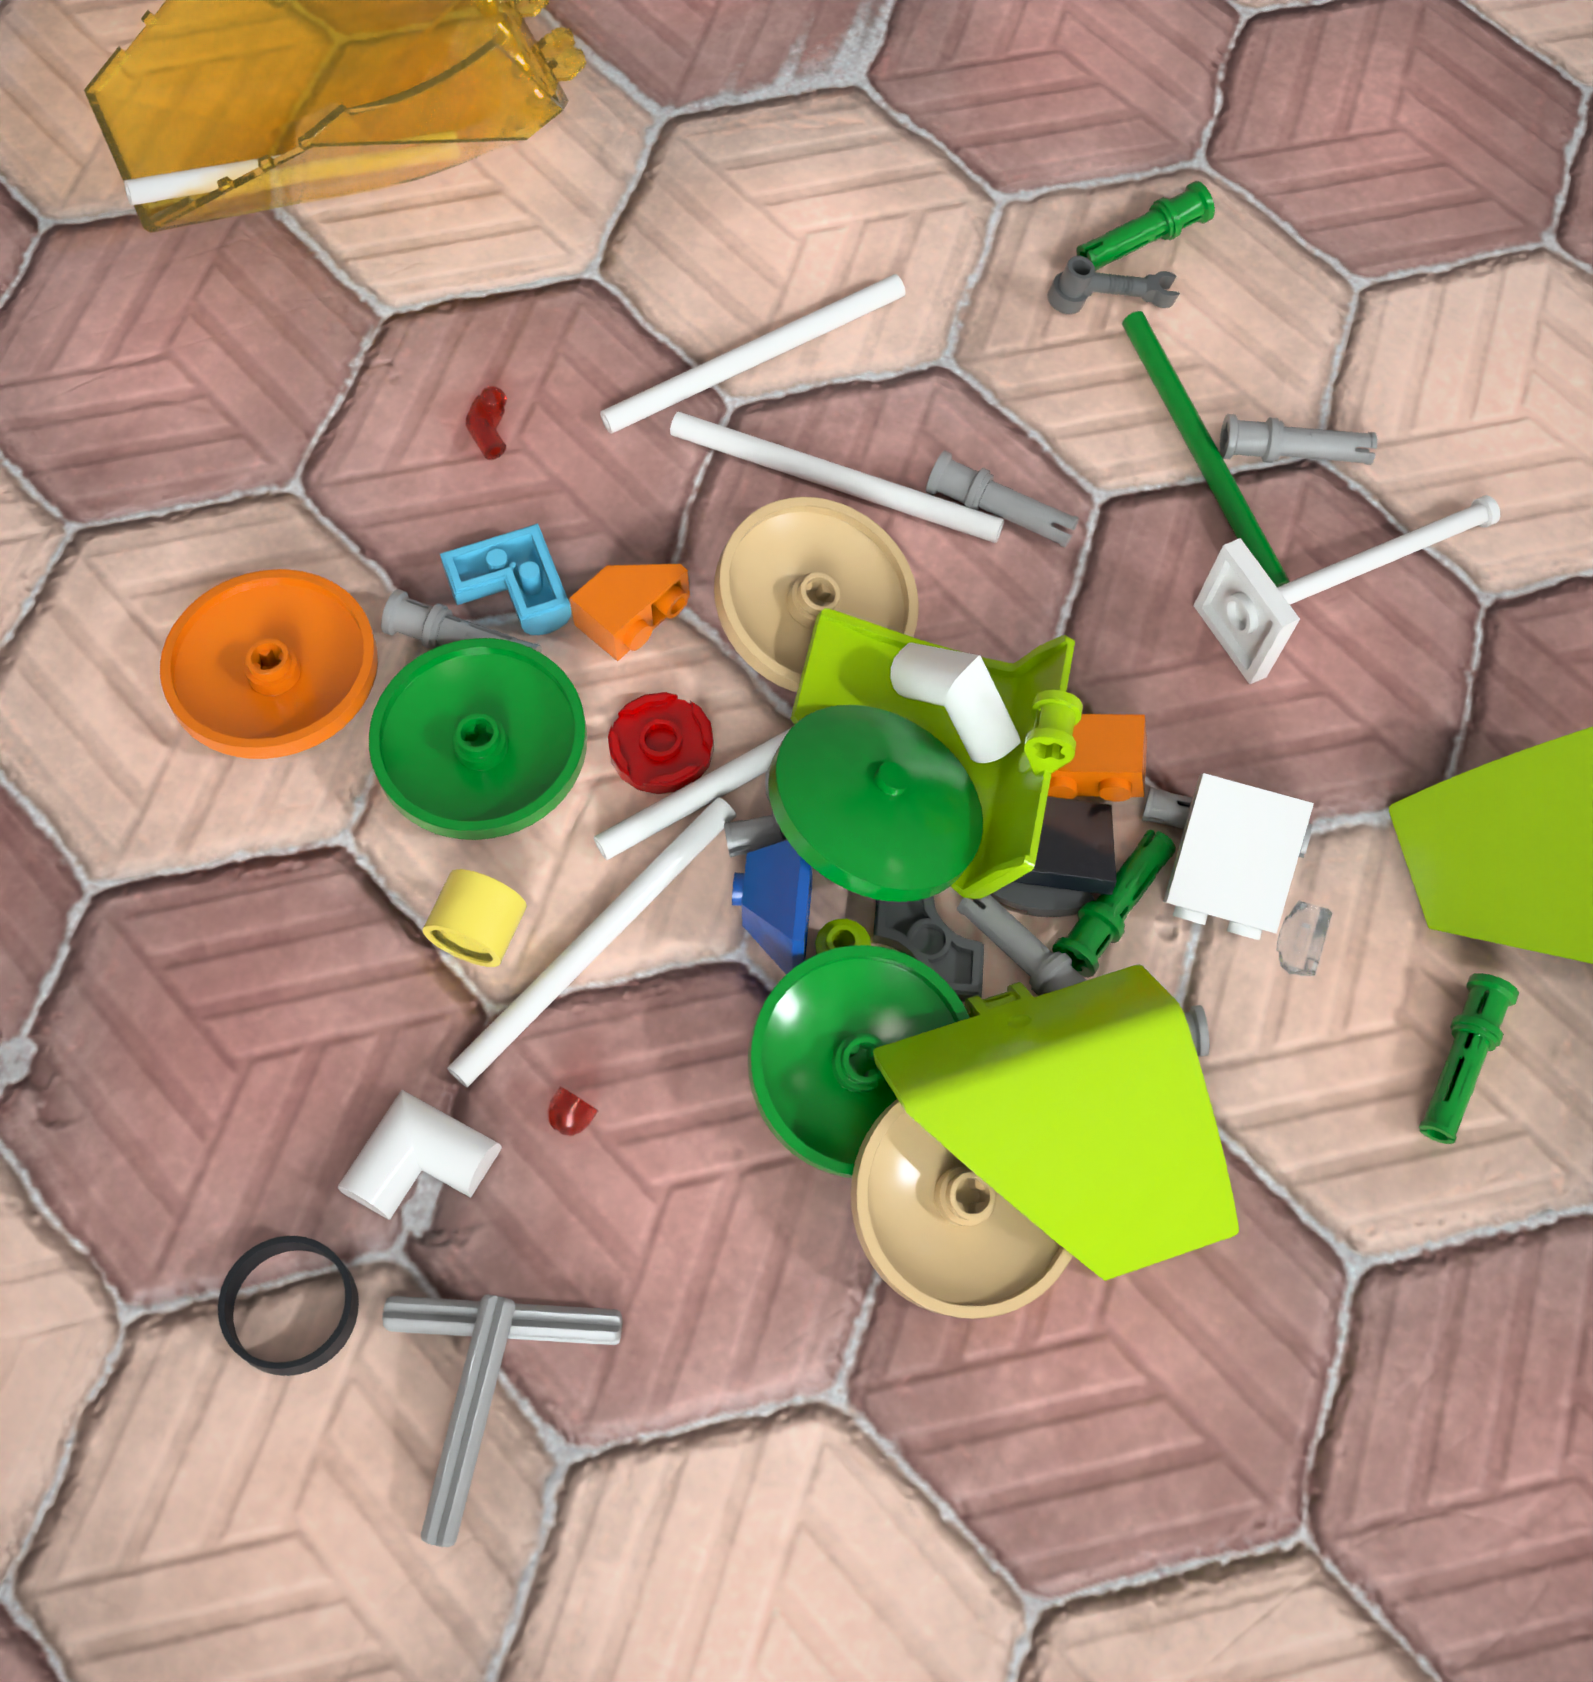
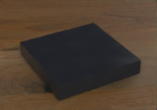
M1047 796L1034 869L1013 882L1112 895L1117 882L1112 805Z

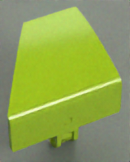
M1593 726L1486 763L1423 789L1389 806V813L1429 929L1593 964Z

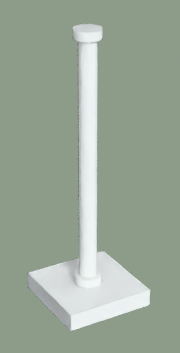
M1488 495L1475 499L1469 508L1279 587L1275 586L1242 539L1239 538L1222 546L1193 606L1247 682L1252 684L1267 677L1300 620L1290 604L1475 526H1491L1499 521L1500 509L1494 498Z

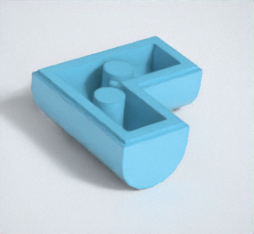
M538 524L440 553L443 568L456 605L508 590L521 627L525 633L530 635H544L554 632L564 626L571 617L570 603Z

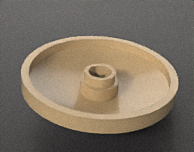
M793 497L778 500L759 508L749 515L731 535L716 567L714 579L715 604L721 625L729 641L739 655L755 671L771 682L790 691L797 692L816 617L824 608H829L914 637L918 621L919 601L915 579L904 554L894 540L877 523L842 503L816 497Z
M898 1099L882 1112L867 1132L860 1146L852 1174L851 1209L854 1226L864 1253L873 1268L895 1292L906 1300L931 1312L951 1317L969 1319L989 1318L1015 1311L1029 1304L1050 1288L1064 1272L1073 1255L1006 1201L910 1117Z

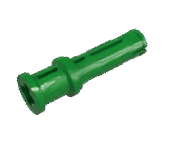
M1194 181L1186 186L1185 192L1169 200L1162 197L1154 201L1149 212L1096 239L1077 246L1076 255L1089 259L1094 264L1096 272V270L1160 238L1164 240L1175 239L1180 236L1182 229L1196 222L1204 224L1213 219L1215 206L1212 196L1203 183Z
M1151 829L1146 831L1138 846L1117 871V882L1113 894H1101L1096 901L1083 904L1077 914L1078 922L1066 937L1056 940L1052 947L1053 953L1058 951L1066 953L1073 960L1071 966L1080 975L1087 978L1094 976L1099 968L1098 959L1110 943L1119 942L1125 932L1124 920L1127 918V915L1152 884L1162 867L1174 855L1176 846L1173 841L1160 831H1157L1156 834Z
M1484 973L1470 975L1466 985L1470 993L1461 1015L1454 1016L1450 1029L1455 1039L1442 1073L1439 1076L1425 1117L1419 1125V1131L1434 1141L1444 1144L1455 1143L1457 1139L1456 1134L1474 1092L1475 1084L1487 1053L1500 1046L1504 1036L1500 1027L1508 1006L1515 1005L1519 997V991L1514 985L1494 975Z

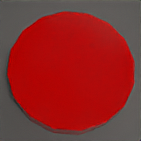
M667 692L645 694L627 703L618 713V718L614 722L613 727L611 725L608 734L611 763L621 779L637 790L653 794L673 793L699 779L709 768L714 752L711 722L702 708L691 700L688 703L685 700L678 699V695Z

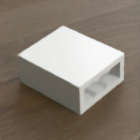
M1205 773L1199 775L1163 900L1165 903L1175 905L1173 916L1205 925L1208 915L1229 920L1228 932L1260 940L1262 930L1277 934L1314 803Z

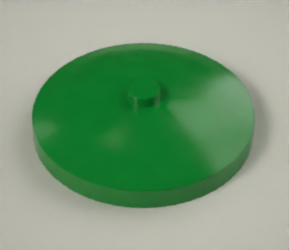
M473 638L451 642L436 647L414 659L384 689L373 711L369 728L371 763L379 784L392 805L403 816L419 827L438 835L462 840H482L506 836L527 828L544 818L564 800L573 788L583 767L587 750V726L582 703L574 685L564 671L548 657L533 648L496 638Z
M862 705L826 707L810 713L799 720L784 737L772 759L768 777V790L771 807L781 831L791 846L811 867L833 883L849 891L869 898L892 902L926 899L941 893L955 883L978 852L983 834V814L978 793L970 776L960 761L940 740L921 726L902 716L879 708Z
M870 945L845 946L821 952L797 965L786 974L770 992L756 1016L748 1046V1076L756 1106L770 1131L792 1154L821 1171L852 1178L855 1161L867 1132L882 1112L897 1099L875 1063L873 1050L968 1019L970 1016L955 991L939 974L923 962L907 954L889 948Z

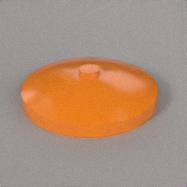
M289 569L262 570L243 574L220 583L202 594L185 609L172 626L162 649L160 659L161 686L164 696L178 722L193 738L203 745L235 757L249 759L277 758L307 750L324 742L344 728L355 717L364 705L373 687L377 673L378 651L365 612L355 598L345 589L324 577L304 571Z

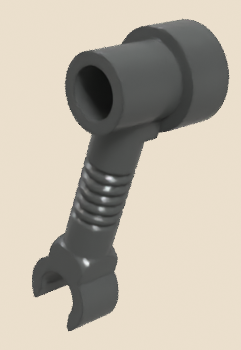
M1074 256L1068 261L1064 271L1055 277L1047 297L1051 306L1057 311L1064 314H1075L1082 309L1088 296H1091L1093 292L1141 297L1145 302H1151L1159 308L1172 307L1180 293L1165 290L1170 289L1177 277L1171 272L1161 271L1156 275L1149 274L1144 278L1096 273L1095 266L1089 259L1082 256Z

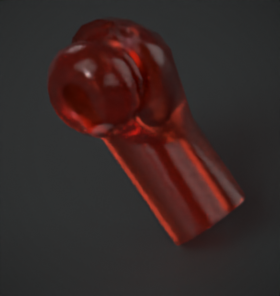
M495 386L485 387L481 391V395L475 398L465 420L468 432L487 460L499 458L507 448L497 431L498 425L505 413L504 407L507 403V397L500 388Z

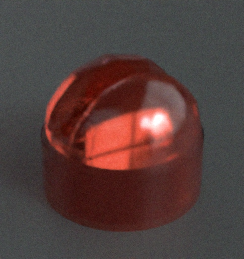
M561 1086L550 1100L547 1110L548 1122L552 1128L567 1136H574L584 1131L598 1113V1110Z

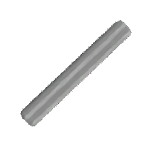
M489 1294L484 1295L480 1302L421 1531L422 1541L431 1545L450 1547L457 1540L515 1311L514 1301L508 1298Z
M390 1296L386 1299L383 1309V1326L390 1332L472 1336L481 1301ZM515 1303V1311L507 1339L616 1345L619 1343L622 1335L623 1318L621 1312L617 1309Z

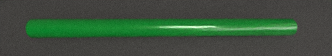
M1142 311L1129 314L1123 320L1122 326L1236 538L1242 539L1276 587L1289 583L1290 580L1146 316Z

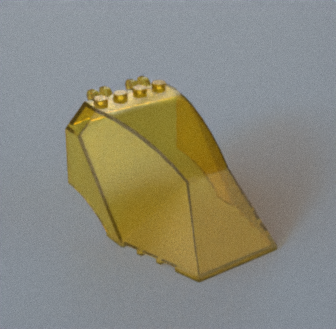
M166 0L155 15L149 10L146 11L141 18L146 24L143 30L126 51L118 46L84 89V92L123 182L134 178L251 159L258 160V168L235 180L227 176L217 181L218 189L210 193L134 205L143 228L152 233L396 186L451 169L493 150L526 141L565 109L569 100L559 82L571 81L577 76L578 72H582L581 70L585 68L584 66L587 63L582 49L573 47L576 43L570 28L556 27L550 34L547 33L536 42L523 17H535L541 12L542 8H546L545 6L549 4V0ZM280 155V156H278V157H276V158H274V159L270 157V156Z

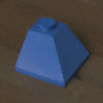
M788 840L747 853L745 873H734L732 905L741 906L742 926L785 974H788L806 959L813 883V867L796 852Z

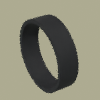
M302 1236L272 1238L248 1250L228 1272L218 1299L220 1328L225 1340L234 1352L253 1367L263 1372L280 1376L307 1373L330 1361L339 1353L350 1338L358 1315L359 1300L357 1287L346 1265L324 1244ZM309 1251L326 1257L337 1266L345 1288L343 1313L337 1328L330 1338L311 1354L288 1362H269L248 1354L237 1337L233 1316L237 1294L247 1276L265 1260L284 1252Z

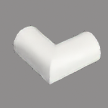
M910 642L896 655L891 666L890 675L895 691L905 698L945 706L971 760L976 763L996 761L1006 756L1021 743L1020 736L981 655Z
M401 1090L338 1185V1189L346 1196L390 1220L421 1171L428 1173L471 1198L502 1147L494 1140Z

